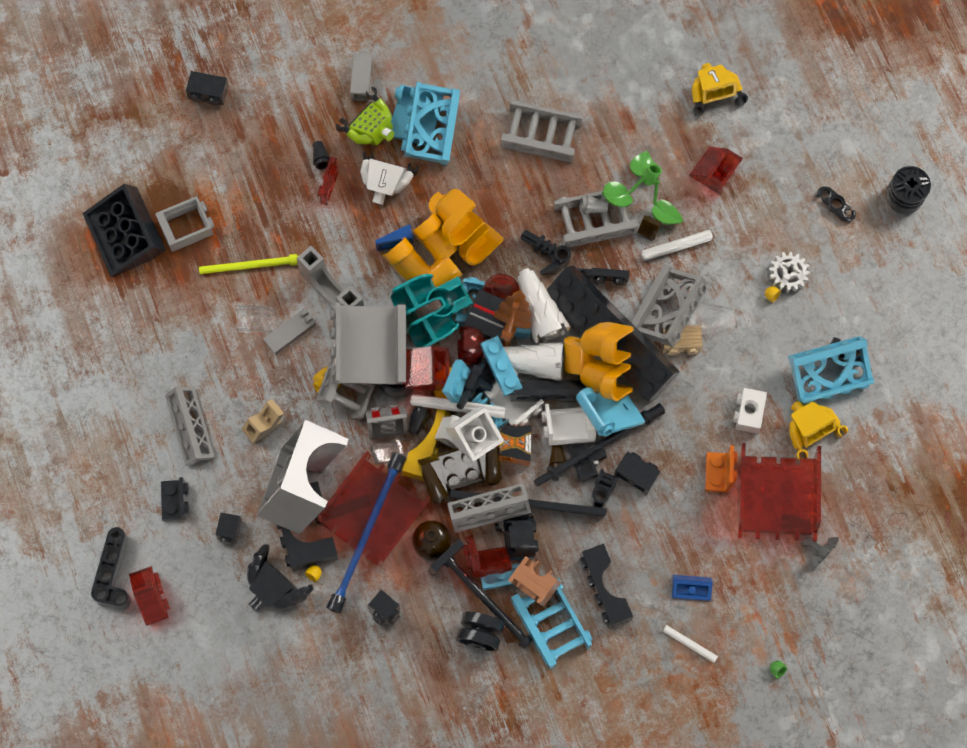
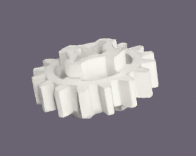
M783 252L781 258L776 256L775 261L771 262V268H769L768 273L772 275H770L769 280H775L773 286L779 285L780 290L786 288V293H789L790 289L796 292L798 287L802 289L804 283L808 282L809 279L807 277H809L810 271L806 270L809 268V264L804 265L806 259L800 260L799 254L794 257L792 252L788 256Z

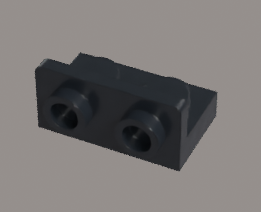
M179 477V480L161 481L162 521L186 520V513L190 512L189 501L186 502V494H189V485L185 483L183 477Z

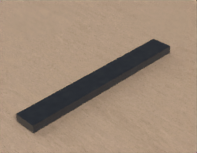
M451 490L450 497L452 499H465L482 493ZM495 497L492 501L498 502L501 501L502 498ZM528 499L530 508L603 517L607 514V508Z

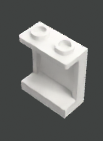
M497 382L493 385L491 392L486 391L484 393V399L488 397L487 402L489 404L494 403L493 406L505 407L506 414L503 419H509L508 424L510 427L526 426L529 423L528 420L533 415L537 417L544 410V401L542 399L532 402H510V394L504 397Z
M545 404V411H541L542 423H546V426H544V438H548L549 446L595 442L596 430L581 407L550 410L549 404Z

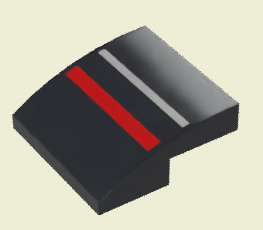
M479 289L464 326L492 338L498 336L500 339L506 323L496 319L494 313L498 311L500 303L505 300Z

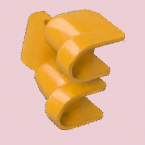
M452 189L444 195L437 192L429 201V209L431 212H435L442 221L443 237L452 245H460L459 255L469 265L480 264L503 242V237L472 211L476 204L462 191Z
M432 212L427 220L411 230L416 239L432 255L435 260L432 265L429 266L421 258L406 237H403L402 241L388 253L381 256L406 282L419 275L432 274V281L436 288L456 277H462L463 274L449 258L457 250V246L452 245L443 237V223L435 212Z
M604 322L587 329L581 338L566 337L564 339V371L580 375L581 382L587 388L591 387L594 391L599 392L603 398L619 401L631 393L633 387L616 383V379L620 375L631 369L630 364L622 363L631 357V353L617 350V342L634 331V327ZM594 355L601 357L602 361L595 359Z

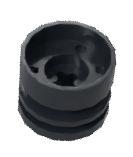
M906 166L897 170L887 187L885 195L891 209L902 214H911L919 210L930 193V178L919 167Z

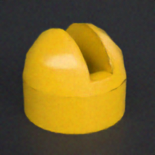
M770 286L765 290L764 294L767 300L773 303L780 296L781 290Z
M311 565L304 574L308 579L316 583L320 579L322 571L319 566Z

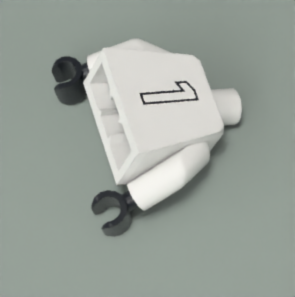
M364 152L360 173L367 189L375 191L372 202L383 205L385 195L394 196L399 194L409 185L412 178L417 175L419 167L417 166L415 170H411L412 163H409L406 171V168L374 160V153H372L371 157L367 158L366 152Z

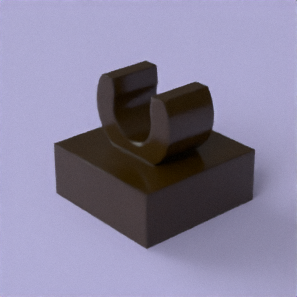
M644 215L637 233L655 240L662 222L651 218V216Z

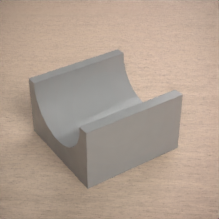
M304 420L280 449L256 516L300 534L321 513L327 504V500L320 497L312 489L306 471H314L321 474L346 447L349 439Z

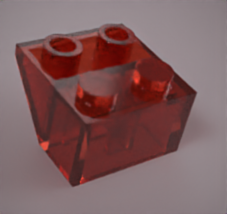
M709 146L689 176L721 195L740 168L743 158L728 148Z
M429 346L406 349V382L404 387L433 391L443 390L449 376V348Z

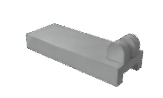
M302 309L263 338V341L276 355L313 328L316 322L307 310Z

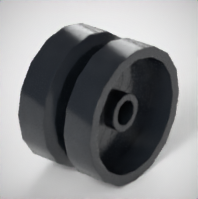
M463 612L460 623L465 628L458 629L456 641L479 650L498 651L500 639L495 635L503 633L505 622L496 617L478 612Z

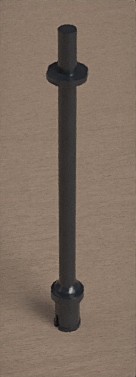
M660 403L647 411L643 410L640 412L646 425H650L654 419L666 413ZM639 426L614 432L555 468L548 466L547 473L535 479L534 484L538 487L550 479L558 481L560 473Z

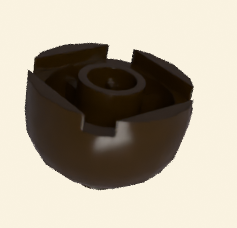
M427 520L415 529L412 536V545L415 552L421 558L426 560L438 559L450 548L451 535L448 528L441 522Z

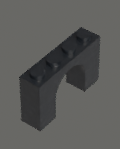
M318 481L309 483L312 489L322 497ZM276 524L277 529H281L283 533L280 541L282 549H287L288 555L284 556L287 567L291 566L293 572L309 568L311 565H320L338 560L333 536L314 542H303L296 539L289 529Z

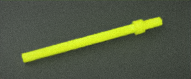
M290 254L289 257L199 267V273L206 274L286 264L294 266L298 265L297 254Z

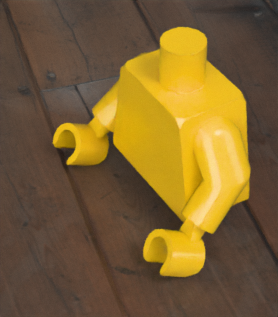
M799 401L791 406V410L794 413L791 414V422L789 423V436L794 449L798 451L795 455L798 461H801L799 457L800 452L804 453L806 459L809 455L802 448L803 445L807 448L833 431L837 438H842L840 429L844 434L848 433V428L840 425L841 421L831 408L818 405L815 402H810L803 406Z

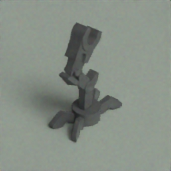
M782 514L781 519L788 520L789 523L786 525L781 524V529H802L805 541H801V545L810 546L818 552L810 560V568L814 572L817 565L829 555L833 547L837 546L839 538H828L827 544L822 547L812 539L810 531L812 524L809 519L804 521L797 516Z

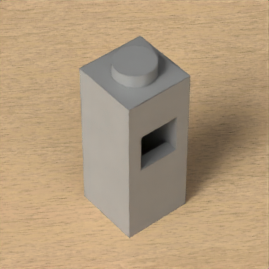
M367 52L354 53L350 89L352 101L369 102V99L366 97V91L370 95L373 60L372 54Z

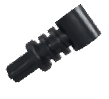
M525 230L520 239L533 246L534 252L542 251L541 255L547 254V258L552 261L550 265L540 271L542 276L554 274L569 265L571 259L569 247L565 245L556 247L557 244L554 243L552 245L551 240L545 241L546 236L541 235V237H538ZM564 254L567 256V258L560 259L558 255Z

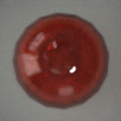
M461 326L458 334H462V337L457 341L458 360H462L465 364L478 362L484 355L480 344L487 340L484 339V335L479 329L471 326Z

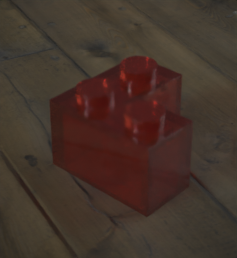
M152 566L130 573L129 577L133 595L146 626L169 618L167 610L171 608L167 598L163 599L161 595L164 593L159 573H154Z

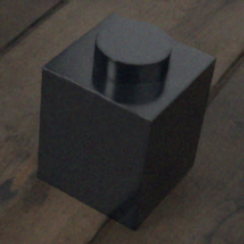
M220 513L215 534L220 543L228 545L231 542L237 543L242 522L241 517Z

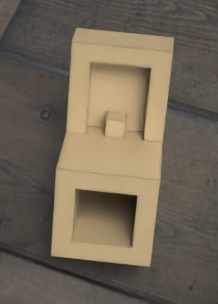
M271 399L265 403L260 413L248 418L241 430L254 444L268 436L282 423L280 419L284 413Z

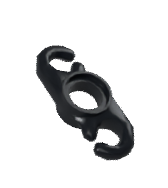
M823 186L818 189V198L822 197L821 193L823 191L828 192L829 196L822 198V201L827 204L830 212L836 214L843 221L850 222L855 219V210L851 211L850 217L844 215V212L851 210V207L846 204L843 196L837 194L830 187ZM838 200L841 202V207L835 208L831 202Z

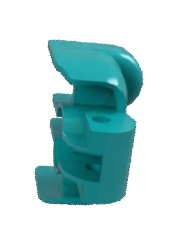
M423 274L396 286L390 291L389 296L394 307L406 305V317L436 300H439L442 305L440 309L410 323L407 327L413 343L420 352L450 336L459 326V323L455 324L451 316L473 304L459 277L435 288L432 281L433 275Z

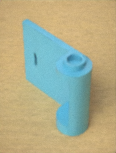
M401 84L400 88L397 87L394 98H397V105L391 123L393 125L392 131L395 133L393 138L406 140L407 133H404L405 123L409 122L410 118L407 115V109L409 104L412 105L413 98H410L411 87ZM423 92L420 94L419 99L421 102H426V96L429 98L430 104L433 103V98L429 93ZM436 94L437 101L444 100V95ZM418 106L416 108V114L421 110V108H419ZM434 110L420 119V123L429 137L435 130L438 121ZM414 126L412 135L417 133ZM413 140L412 143L419 144V141Z
M591 387L581 390L576 395V400L600 436H608L611 433L645 423V420L628 395L619 401H613L603 398L600 393L596 394Z

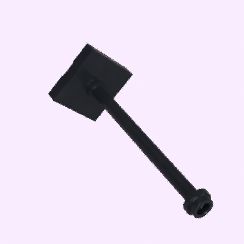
M458 539L429 567L428 572L434 576L444 566L450 567L493 614L505 622V626L520 641L518 645L526 648L533 641L530 638L531 636L528 635L526 637L455 562L454 556L465 545Z

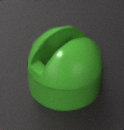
M779 660L770 664V672L776 678L782 677L788 668Z

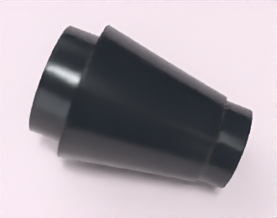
M316 141L312 144L313 165L317 169L323 170L330 166L331 158L323 142Z
M415 406L411 412L408 432L419 435V432L430 417V410L421 406Z

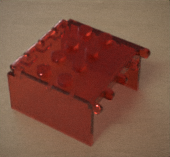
M742 443L739 460L738 538L742 539V532H755V539H760V533H775V540H779L780 533L795 534V541H799V534L813 535V542H817V533L821 524V446H817L814 458H800V464H796V458L780 457V464H777V457L761 456V463H757V456H745L746 443Z
M368 451L365 452L317 518V521L330 531L337 526L338 529L334 534L346 543L353 538L354 541L350 546L354 549H357V544L360 542V537L363 535V530L367 526L366 523L370 519V514L373 512V507L377 503L376 500L380 496L379 493L387 477L382 472L386 465L382 463L377 468L368 462L371 458V454ZM399 475L390 486L380 513L376 518L377 520L373 525L374 527L370 532L371 534L367 539L368 541L364 546L365 548H363L364 550L361 553L363 555L368 549L370 552L366 558L379 567L383 565L431 499L427 496L422 502L413 495L417 488L413 487L409 492L399 485L398 481L401 479Z

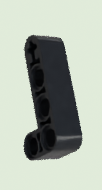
M119 527L111 528L107 534L92 586L91 596L98 605L124 610L130 606L131 598L124 589L117 588L115 585L128 543V537ZM118 535L122 537L117 539V541L114 540V537H118ZM111 553H117L115 560H108V556ZM105 572H111L112 574L109 579H102ZM100 591H106L103 599H97V594ZM118 596H125L123 603H116Z

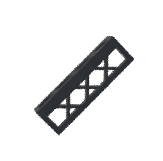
M581 380L520 381L523 388L521 390H514L510 394V402L540 401L541 399L543 401H577L576 395L585 389L586 386Z

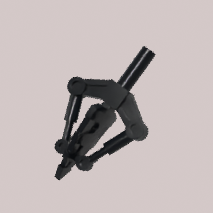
M484 357L480 358L479 361H472L469 365L466 364L471 372L464 386L463 395L456 405L460 410L465 407L467 402H471L474 399L477 388L490 392L493 389L492 383L495 377Z

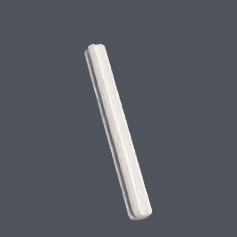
M413 394L410 399V404L414 406L469 413L475 408L486 407L491 417L504 418L506 414L505 407L467 402L465 407L460 410L456 406L457 403H451L449 399Z

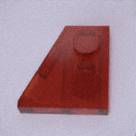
M330 156L323 177V185H320L318 190L320 203L324 205L329 203L339 174L338 160L335 157Z

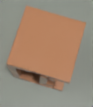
M525 556L508 581L544 607L561 582L552 576L554 572L551 570L546 575L540 576L539 565L541 562L537 560L535 563Z

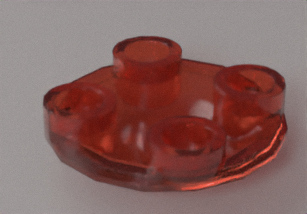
M497 273L486 280L482 290L505 300L506 297L512 296L514 292L520 290V287L512 276Z

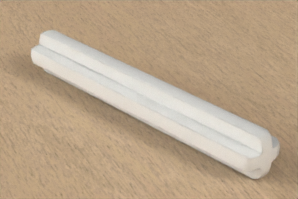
M706 230L643 250L641 252L642 259L648 261L711 241L713 238L710 230Z

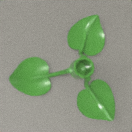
M648 151L640 153L630 163L631 172L641 177V179L629 191H627L623 184L615 181L607 183L603 189L602 194L609 203L617 207H627L633 202V198L629 194L642 182L648 186L655 184L653 198L655 206L651 210L654 218L667 225L680 224L684 221L681 214L670 202L663 199L657 202L658 185L660 183L658 178L662 173V169L655 164Z

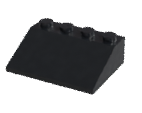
M124 183L82 213L111 277L149 262L166 251L140 192L135 186Z

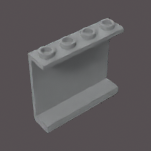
M336 303L330 309V320H333V327L330 328V339H333V347L330 348V358L333 359V366L330 367V378H333V383L403 385L406 382V305L372 307L340 306V303Z

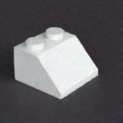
M486 407L473 409L445 428L454 445L472 462L504 441Z

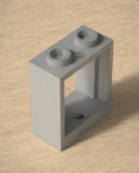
M197 196L155 213L172 252L214 235L212 228L215 227L211 217L207 218L205 214L207 208L203 201H199ZM197 209L205 228L175 240L167 221Z

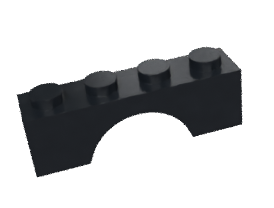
M604 543L582 551L579 562L582 569H586L588 573L586 579L589 587L594 588L596 593L593 595L597 606L600 605L603 613H601L604 624H608L609 628H613L631 621L633 614L627 599L611 595L604 587L602 576L611 563Z

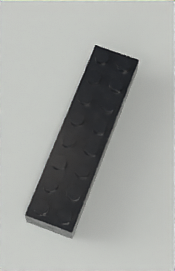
M575 266L566 267L546 289L559 311L582 335L587 329L604 322L634 327V331L617 342V350L631 353V357L622 362L630 364L631 369L622 375L647 401L656 399L680 373Z

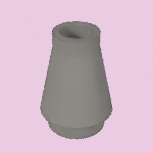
M586 195V197H581L579 209L584 214L606 213L608 202Z

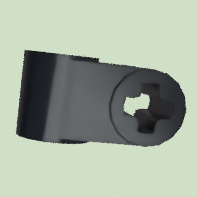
M604 469L600 470L590 499L594 507L603 508L606 506L618 481V475L613 476L604 472ZM601 494L605 499L599 501L595 498V495Z

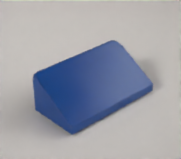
M673 575L671 597L711 601L712 578Z

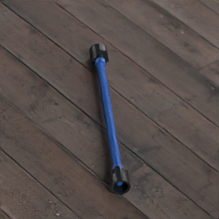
M393 452L387 466L389 469L388 475L379 493L380 496L376 500L377 503H375L373 512H371L369 517L370 519L366 523L367 526L363 530V535L360 537V542L357 544V549L354 551V556L351 558V563L348 565V570H346L345 577H343L341 582L342 584H340L336 593L332 594L326 606L328 610L341 614L346 601L345 590H347L348 583H350L351 576H353L354 569H356L357 562H359L360 555H362L363 548H365L364 546L368 541L367 539L371 534L370 532L374 527L373 525L377 520L376 518L380 513L394 477L397 476V473L401 472L407 458L399 453Z

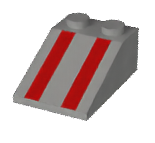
M391 405L387 409L371 408L366 412L369 439L408 434L407 416L404 406Z

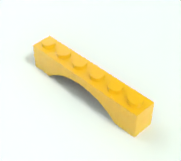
M440 364L436 365L431 381L435 397L448 399L442 391L452 368ZM437 409L435 421L429 434L416 448L408 452L407 460L402 470L403 476L423 481L417 460L438 454L439 448L436 447L438 440L435 439L442 418L450 417L448 410Z

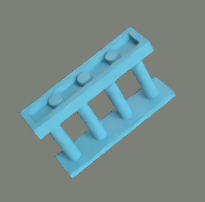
M562 583L555 591L560 602L536 615H530L527 610L529 605L535 602L530 596L521 598L519 594L511 597V603L549 670L556 667V660H558L559 656L583 643L589 649L592 645L591 641H593L589 631H584L562 592V589H564ZM565 609L570 618L569 620L545 633L543 631L539 632L537 628L538 622ZM573 626L575 627L579 637L555 650H549L546 643L550 638Z

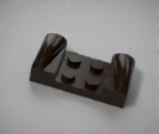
M496 447L474 462L458 448L417 460L425 485V494L434 503L445 501V498L448 497V491L482 480L486 484L493 486L499 484L503 479Z

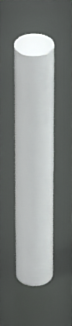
M666 625L663 630L665 634L715 663L717 655Z

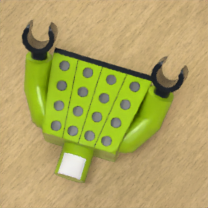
M371 87L375 93L374 95H369L366 91V97L369 100H374V103L370 102L349 125L344 118L339 120L344 125L343 127L336 124V130L338 132H346L345 135L356 144L378 145L383 139L391 141L395 133L392 131L393 125L391 123L392 116L384 101L377 97V89L375 87Z

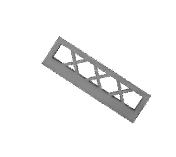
M175 387L165 397L185 466H192L199 460H212L215 458L195 388ZM184 393H189L190 402L184 397ZM189 410L195 413L196 419L190 416ZM195 427L200 430L201 437L195 434ZM200 445L206 449L207 454H201Z
M524 483L447 503L455 533L531 513ZM522 491L521 496H511L514 492ZM495 497L502 498L501 501L498 502L492 501ZM477 502L483 503L479 507H474L473 505ZM454 508H464L461 512L454 513L453 511Z

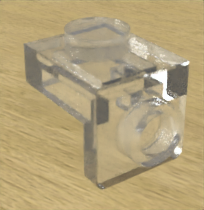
M394 438L391 442L377 443L371 446L375 465L389 463L393 452L404 455L403 445L400 443L399 438Z

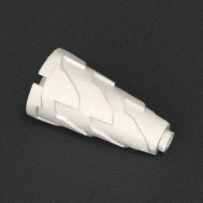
M529 268L519 272L518 281L526 297L525 300L529 303L528 308L532 315L530 317V322L532 323L531 331L535 344L540 343L539 339H542L543 343H547L565 334L563 329L570 330L569 323L562 312L559 311L556 303L551 299L533 270L530 271Z
M564 342L504 347L517 373L562 381L564 374Z

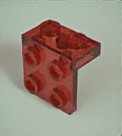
M473 535L465 537L466 544L463 546L464 557H466L467 567H471L474 578L496 573L502 574L512 570V564L506 547L477 551Z

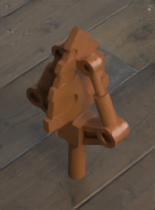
M518 290L512 296L506 297L505 301L500 303L498 311L494 313L496 319L506 323L501 334V339H504L503 347H510L517 327L523 329L531 328L530 317L532 315L528 308L529 303L525 300L526 297L522 290Z

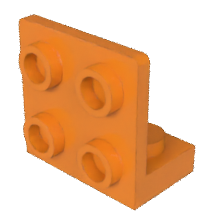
M730 445L727 453H706L705 491L728 493L730 488L734 486V482L737 480V471L734 470V465L737 463V452L734 451L733 445Z

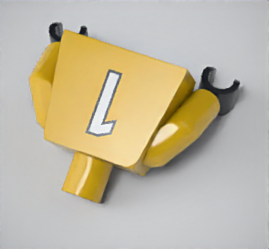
M710 63L703 64L691 88L693 103L695 102L693 115L696 117V109H700L703 116L704 107L701 105V101L705 104L736 96V93V105H741L739 98H742L744 103H746L748 96L741 91L743 88L738 75L727 70L723 65L712 67Z

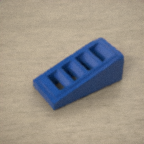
M406 225L375 240L376 250L381 251L394 248L402 241L403 237H406L413 244L411 225Z

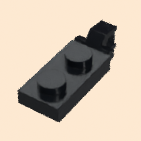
M577 268L588 280H594L596 283L613 281L614 284L622 285L629 280V270Z

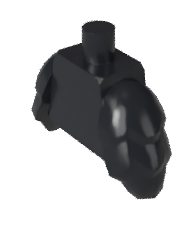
M263 544L254 553L252 562L247 568L249 590L255 594V597L248 605L255 611H258L263 604L278 610L296 607L298 603L305 601L307 596L314 590L313 584L297 589L271 563L267 562L270 546Z

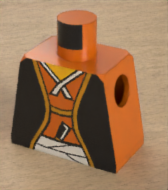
M531 425L500 429V434L504 441L496 446L497 450H499V460L530 466Z

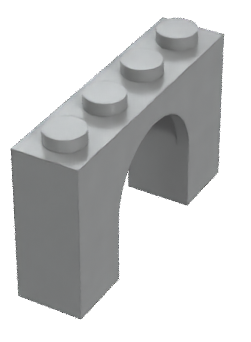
M312 246L297 257L300 275L332 307L336 303H340V306H364L363 297L351 285L344 290L337 284L327 271L324 258Z

